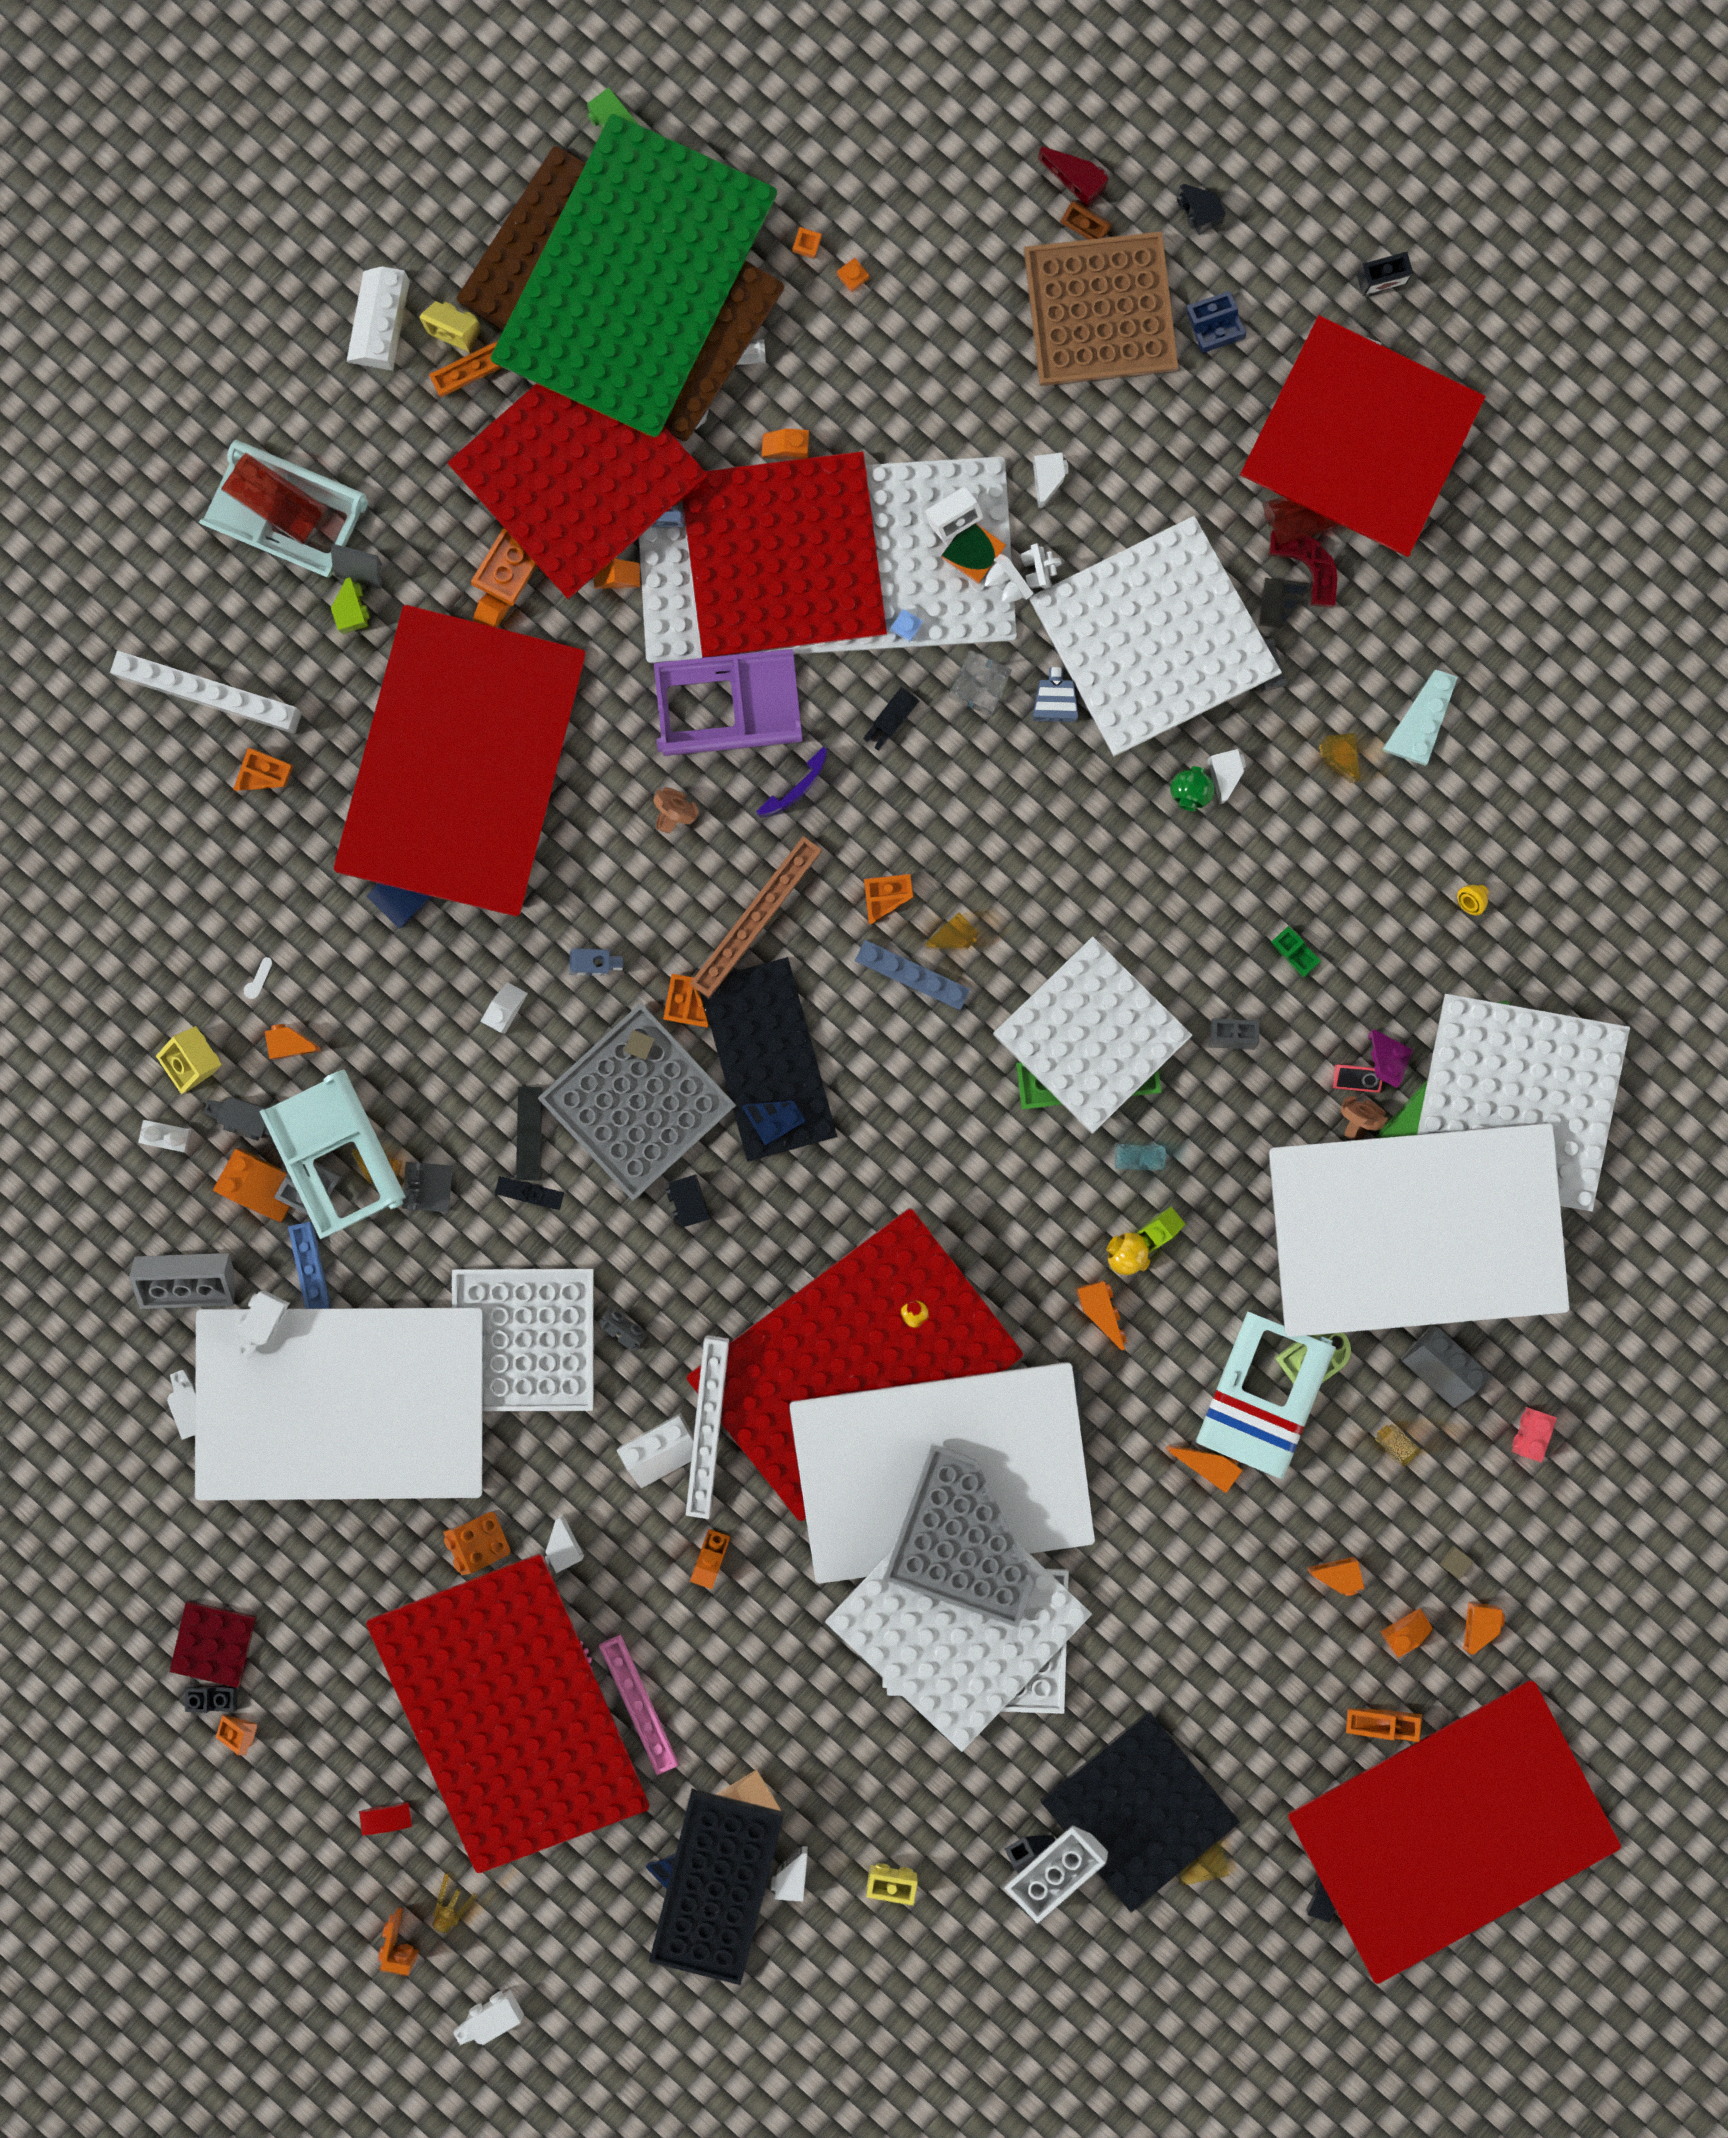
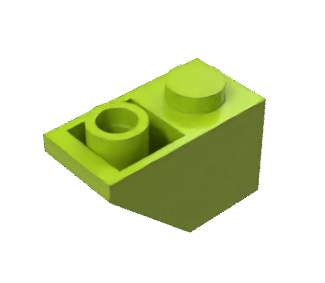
M351 577L345 579L331 606L337 629L342 634L369 626L367 619L370 618L367 606L362 605L360 599L363 596L359 582L355 583Z
M1170 1206L1136 1233L1143 1237V1241L1147 1248L1149 1247L1150 1253L1172 1239L1186 1224Z

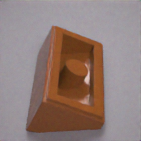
M1076 200L1070 202L1060 223L1088 240L1105 238L1113 225L1112 222Z

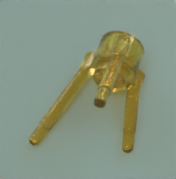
M447 1873L444 1874L437 1905L433 1912L435 1919L432 1923L433 1928L442 1933H448L452 1926L457 1925L461 1916L477 1897L476 1894H473L455 1915L453 1907L461 1892V1889L458 1888L448 1907L441 1909L449 1877Z

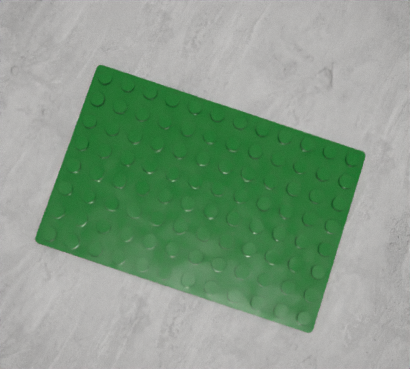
M611 114L491 354V361L500 367L651 437H657L662 431L777 196V189L618 115Z

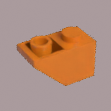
M708 1529L690 1582L709 1589L713 1588L731 1536Z

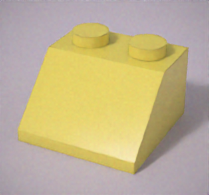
M435 301L419 317L429 335L468 353L471 352L482 329L475 315L469 312L463 314L447 302L441 304Z
M196 1026L173 1036L156 1055L181 1095L213 1075L222 1065L217 1054L212 1051L206 1042L205 1036L200 1033Z

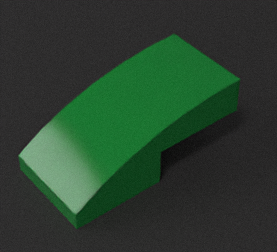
M1289 926L1271 941L1278 952L1303 978L1321 963V960Z

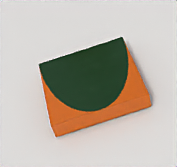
M975 523L954 537L941 555V558L979 584L995 563L994 559L1006 548V544Z

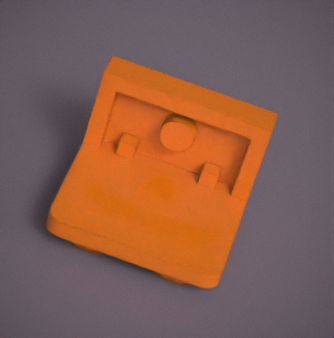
M494 1512L485 1513L461 1526L453 1527L443 1532L445 1535L444 1543L447 1549L451 1550L454 1557V1567L461 1575L472 1574L508 1556L511 1552Z

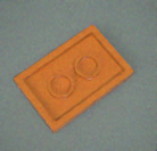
M503 527L472 578L471 585L513 606L537 564Z

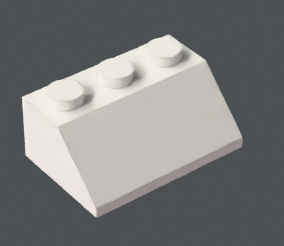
M680 1413L619 1446L617 1452L627 1471L640 1488H643L691 1462L694 1436L683 1415Z

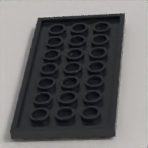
M786 957L728 973L710 998L702 994L729 1097L736 1104L733 1111L747 1162L838 1137L789 958ZM794 1101L805 1122L765 1145L742 1106L747 1104Z
M691 1789L649 1959L650 1963L741 1985L784 1818V1811Z

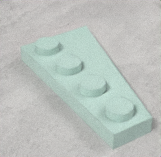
M1434 670L1392 733V736L1382 748V751L1424 766L1427 765L1458 677Z

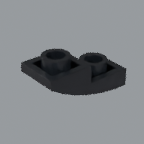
M232 1686L186 1687L185 1712H234L237 1710L238 1688Z
M1318 1877L1314 1884L1316 1891L1306 1911L1307 1915L1329 1923L1335 1912V1907Z

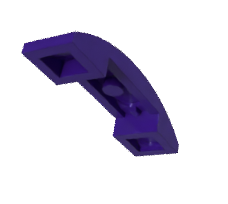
M822 747L807 762V767L811 772L780 802L772 795L756 811L757 815L760 818L774 815L790 807L803 797L817 780L824 766L827 750Z

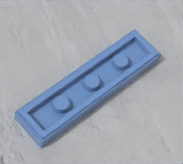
M312 1221L288 1226L305 1309H331Z

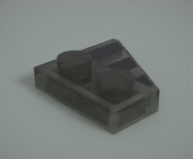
M1265 578L1263 581L1258 626L1282 628L1309 588V583Z

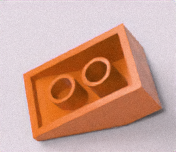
M235 1149L213 1191L280 1223L283 1222L291 1207L274 1198L287 1172L244 1149Z

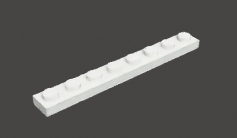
M707 1335L704 1338L686 1516L709 1519L711 1515L729 1347L728 1338Z

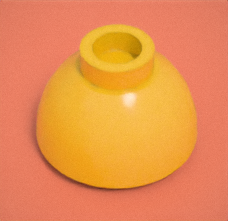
M1467 885L1458 890L1457 900L1465 912L1471 915H1480L1488 905L1489 891L1484 885Z

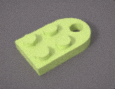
M1343 1332L1307 1335L1317 1340L1319 1336L1329 1340L1334 1336H1339L1342 1340V1345L1335 1349L1322 1383L1341 1370L1350 1358V1342ZM1299 1342L1293 1343L1274 1357L1293 1384L1307 1353L1306 1345Z

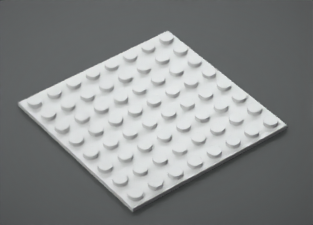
M1195 516L1029 597L1034 610L1113 757L1282 673Z
M1445 994L1417 1135L1551 1124L1554 1131L1560 1206L1593 1212L1630 1027Z
M1017 1541L1015 1543L1034 1582L1018 1628L883 1580L892 1551L825 1620L829 1627L961 1752L1092 1615L1081 1602Z

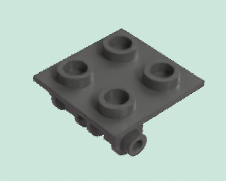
M406 1162L403 1187L406 1198L402 1200L404 1203L402 1208L449 1212L453 1166Z

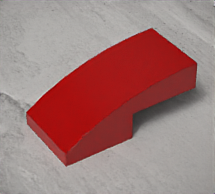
M408 1802L386 1807L381 1805L358 1811L362 1836L412 1827Z

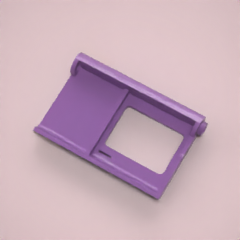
M793 649L654 663L661 738H657L658 752H663V756L802 742ZM729 681L731 683L735 724L733 726L683 732L671 731L667 699L668 687Z

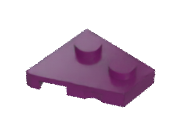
M1372 1029L1368 1039L1372 1040L1374 1048L1371 1054L1375 1062V1075L1377 1078L1397 1088L1402 1082L1413 1050Z

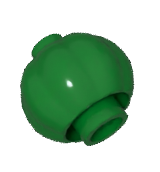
M1192 766L1191 770H1184L1177 774L1170 786L1171 796L1179 803L1178 807L1187 811H1196L1197 808L1206 806L1212 800L1215 792L1212 779L1205 774V769L1198 766Z

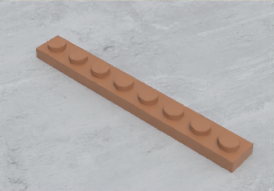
M804 836L800 839L690 982L691 986L708 998L712 996L821 854L822 849Z

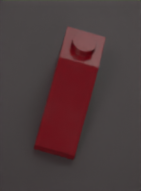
M1044 146L1039 149L1038 160L1086 207L1106 189L1109 178L1105 170L1100 166L1097 167L1090 161Z

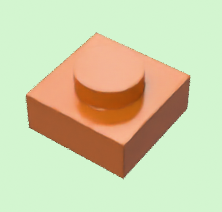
M799 227L793 252L815 259L822 234Z
M855 257L837 271V276L850 292L869 279L868 273Z

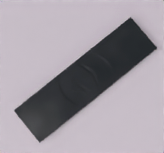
M501 1176L498 1178L494 1193L560 1210L564 1192Z

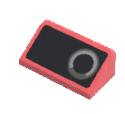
M1335 1065L1333 1088L1380 1093L1383 1080L1376 1077L1374 1068Z

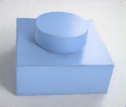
M903 609L892 625L891 631L911 642L923 621Z

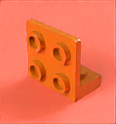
M398 1908L394 1915H390L389 1921L385 1923L382 1937L386 1939L384 1946L380 1948L378 1961H381V1971L408 1976L418 1958L419 1950L413 1949L408 1944L396 1946L403 1908Z

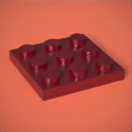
M187 1601L169 1672L239 1688L257 1616Z

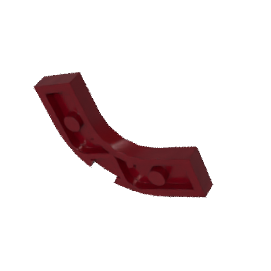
M1271 531L1268 556L1293 558L1303 562L1312 575L1310 606L1334 608L1337 593V570L1332 556H1329L1320 542L1310 536L1294 532Z

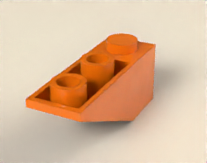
M1101 1280L1077 1287L1076 1292L1082 1311L1120 1350H1125L1124 1343H1127L1124 1330H1119L1117 1321L1120 1320L1117 1307H1112L1110 1298H1113L1110 1284L1106 1285L1105 1281Z

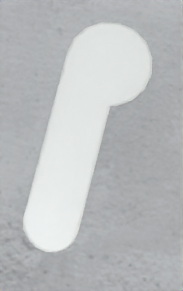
M265 957L262 960L253 983H248L244 987V994L247 998L254 999L258 997L272 965V960L269 957Z

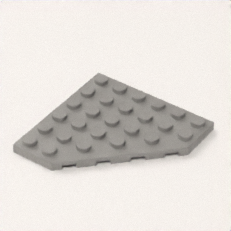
M931 1444L883 1580L1018 1628L1034 1582L976 1459Z

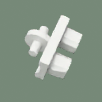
M1033 544L1031 545V550L1021 554L1025 567L1035 565L1036 572L1026 575L1027 585L1030 588H1051L1050 576L1057 575L1056 567L1062 564L1061 559L1053 558L1052 551L1046 552L1045 558L1043 547Z

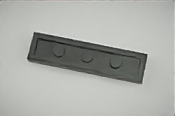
M518 1087L516 1180L540 1181L542 1102L538 1097L542 1094L543 1087Z

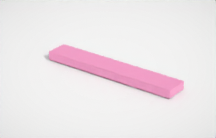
M621 1634L599 1644L602 1655L656 1775L678 1766L679 1762Z

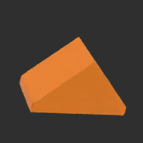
M615 558L594 577V589L641 588L640 563Z
M486 593L479 600L472 621L498 628L511 605Z

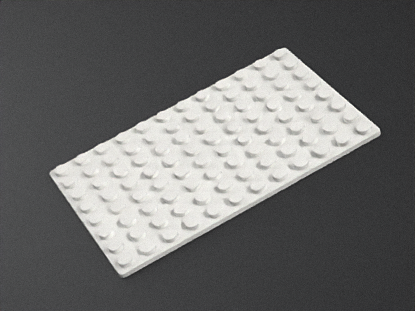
M1551 1124L1275 1147L1269 1150L1284 1328L1287 1336L1295 1337L1568 1312L1569 1300L1553 1126Z
M481 1308L286 1309L271 1341L259 1345L248 1359L236 1354L235 1350L240 1338L237 1335L240 1330L237 1328L238 1323L243 1315L247 1316L250 1309H201L196 1312L195 1498L197 1500L479 1498L482 1495L483 1311Z
M1068 1362L799 1400L790 1403L815 1581L819 1584L867 1577L894 1549L931 1444L977 1460L1013 1539L1029 1554L1092 1545L1095 1542L1072 1365Z

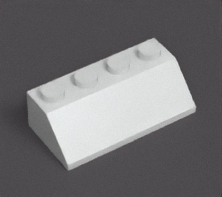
M381 266L363 271L347 356L348 363L393 371L410 283L404 270Z
M1071 1826L1006 1884L1004 1888L1038 1924L1106 1863L1108 1851L1092 1834Z

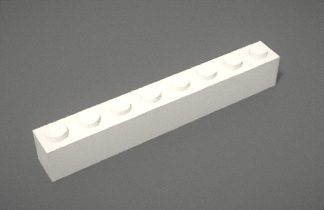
M121 651L116 652L110 671L111 674L119 679L293 734L296 733L302 712L294 706Z

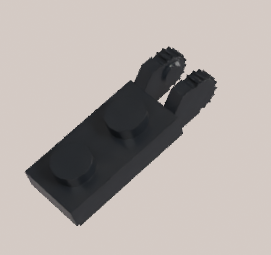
M900 687L873 722V726L866 733L863 740L868 742L873 738L878 729L882 731L884 735L877 741L875 749L879 751L888 739L894 736L920 700L903 687Z

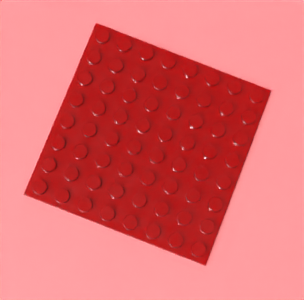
M1318 315L1240 476L1409 557L1486 396Z
M537 383L447 462L568 600L655 524L659 517L673 508L708 477V474L665 426L657 437H651Z
M864 451L705 471L708 477L682 499L702 658L887 635Z

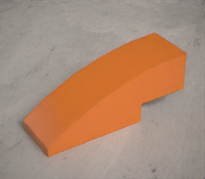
M1348 1708L1346 1733L1387 1740L1402 1739L1419 1742L1421 1739L1423 1714Z

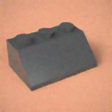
M1434 1326L1428 1329L1401 1360L1453 1408L1476 1394L1492 1376L1441 1329Z

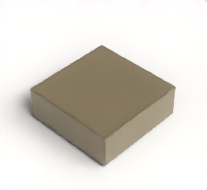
M632 1030L624 1052L647 1060L655 1039Z
M1452 1546L1439 1565L1460 1580L1474 1561L1455 1546Z

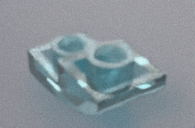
M1145 1144L1141 1146L1115 1145L1116 1169L1165 1170L1166 1146Z

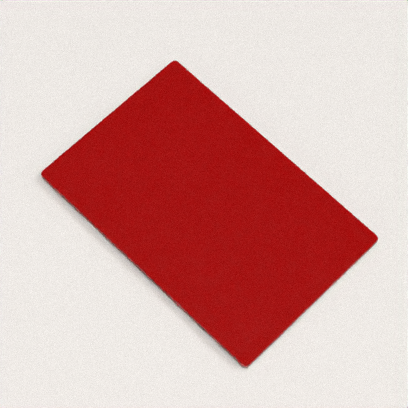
M404 605L336 855L334 871L338 874L510 916H519L585 660V651L430 610Z
M908 1208L729 1343L720 1423L797 1520L803 1521L806 1519L790 1413L791 1402L1002 1372L1023 1357V1351L915 1211ZM920 1301L928 1309V1318L919 1327L913 1328L904 1322L901 1310L904 1305L908 1304L907 1312H911L916 1316L921 1312V1306L917 1302ZM701 1365L687 1375V1381L697 1394L699 1393Z
M543 1555L531 1556L368 1619L366 1622L368 1631L476 1873H483L649 1809L650 1803Z
M1528 1680L1288 1813V1819L1375 1984L1388 1980L1617 1852L1621 1848L1618 1838L1538 1686L1532 1680Z

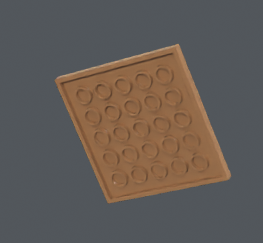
M1162 232L1024 247L1039 386L1174 372L1178 370Z

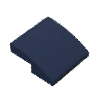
M1230 291L1186 306L1193 332L1202 353L1246 339V331L1240 321L1238 307Z
M377 883L366 897L400 929L407 924L417 911L424 907L432 896Z

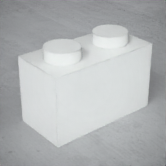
M965 487L925 510L931 528L943 542L983 519L978 502Z

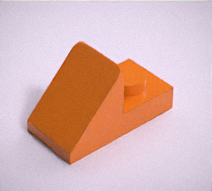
M222 1715L216 1738L237 1755H247L248 1748L254 1740L257 1724L229 1715Z

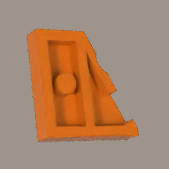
M248 748L233 790L243 791L286 787L294 765L256 749Z
M911 874L864 879L869 924H873L879 918L913 898Z
M672 974L663 1020L708 1028L709 1024L700 993L690 985L694 977Z

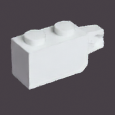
M265 1290L260 1291L258 1294L255 1293L248 1304L251 1308L247 1316L243 1315L238 1323L237 1328L240 1330L237 1335L240 1338L235 1353L248 1359L259 1345L270 1342L289 1302Z
M186 1369L170 1375L174 1392L169 1394L167 1399L182 1440L195 1435L196 1384L193 1383Z
M511 1990L505 1993L499 1991L486 2004L482 2005L479 2003L469 2010L466 2021L453 2032L460 2045L474 2039L478 2044L484 2045L521 2023L524 2013Z

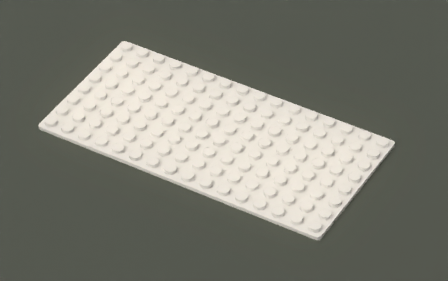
M1003 457L865 465L887 635L757 652L793 649V654L1014 641L1016 639L1014 602L1002 601L1003 590L1009 581L1007 580L997 586H985L988 571L982 581L977 584L941 558V555L954 537L943 542L931 528L925 510L965 487L978 502L983 519L976 522V524L1006 544V548L1001 554L1007 556L1012 562L1005 459ZM681 500L673 508L678 509V512H681L684 516L683 500ZM686 524L685 527H650L639 537L646 659L649 663L702 658ZM903 609L923 621L911 642L891 631L892 625Z

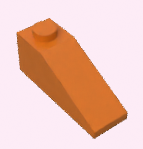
M1168 1445L1165 1448L1225 1493L1228 1492L1243 1471L1237 1466L1240 1463L1239 1461L1228 1456L1224 1457L1220 1453Z

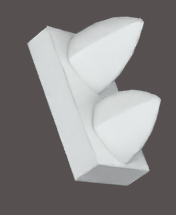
M1000 554L994 559L996 564L989 571L985 586H997L1008 580L1009 583L1005 586L1002 593L1003 602H1014L1021 598L1027 600L1034 594L1007 556Z
M143 1120L138 1143L187 1152L192 1129Z

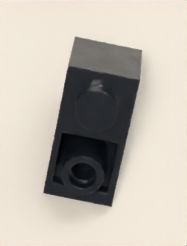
M1187 184L1179 186L1176 196L1177 203L1181 209L1185 210L1191 229H1195L1198 235L1223 223L1226 212L1215 193Z
M1053 1835L1025 1836L1004 1849L1013 1868L1019 1874L1054 1843L1056 1839Z

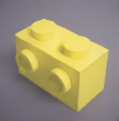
M877 1863L876 1866L870 1865L866 1897L914 1906L918 1882L917 1873L906 1867H900L899 1870L892 1869L889 1865Z

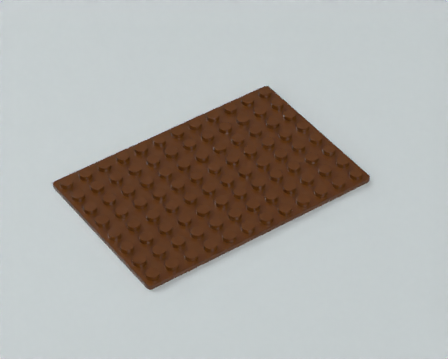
M557 146L551 149L457 295L456 299L459 304L501 330H504L586 163ZM746 260L664 425L672 435L682 441H687L785 289L782 282Z

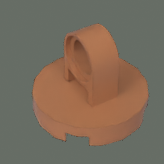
M664 787L662 791L658 789L653 800L656 807L661 811L656 821V829L669 834L677 822L682 824L693 823L699 814L696 804L692 802L690 805L684 800L686 795L669 787Z
M1355 1096L1345 1098L1341 1105V1113L1350 1121L1344 1133L1345 1137L1351 1141L1360 1140L1367 1129L1374 1131L1383 1129L1388 1120V1117L1384 1118L1386 1112L1369 1100L1365 1099L1364 1103L1356 1101L1357 1097Z

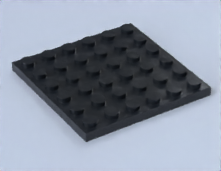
M1150 1710L1140 1716L1040 1799L1043 1806L1065 1832L1071 1826H1075L1092 1834L1108 1851L1106 1863L1097 1872L1130 1913L1240 1823L1239 1819Z

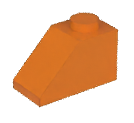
M785 428L763 434L762 458L782 460L808 458L809 430Z
M285 1024L271 1026L272 1030L265 1031L269 1059L277 1060L321 1052L320 1046L294 1028L286 1027Z
M1354 1557L1307 1567L1308 1572L1313 1577L1339 1593L1345 1594V1596L1358 1594V1590L1365 1589L1358 1560Z
M1468 1602L1463 1649L1467 1653L1474 1655L1500 1634L1501 1627L1505 1624V1614L1501 1608L1496 1605Z
M1418 1608L1383 1629L1380 1633L1391 1652L1400 1658L1418 1647L1433 1628L1422 1609Z

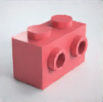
M1526 1407L1520 1419L1518 1434H1516L1513 1440L1512 1452L1542 1463L1557 1418Z

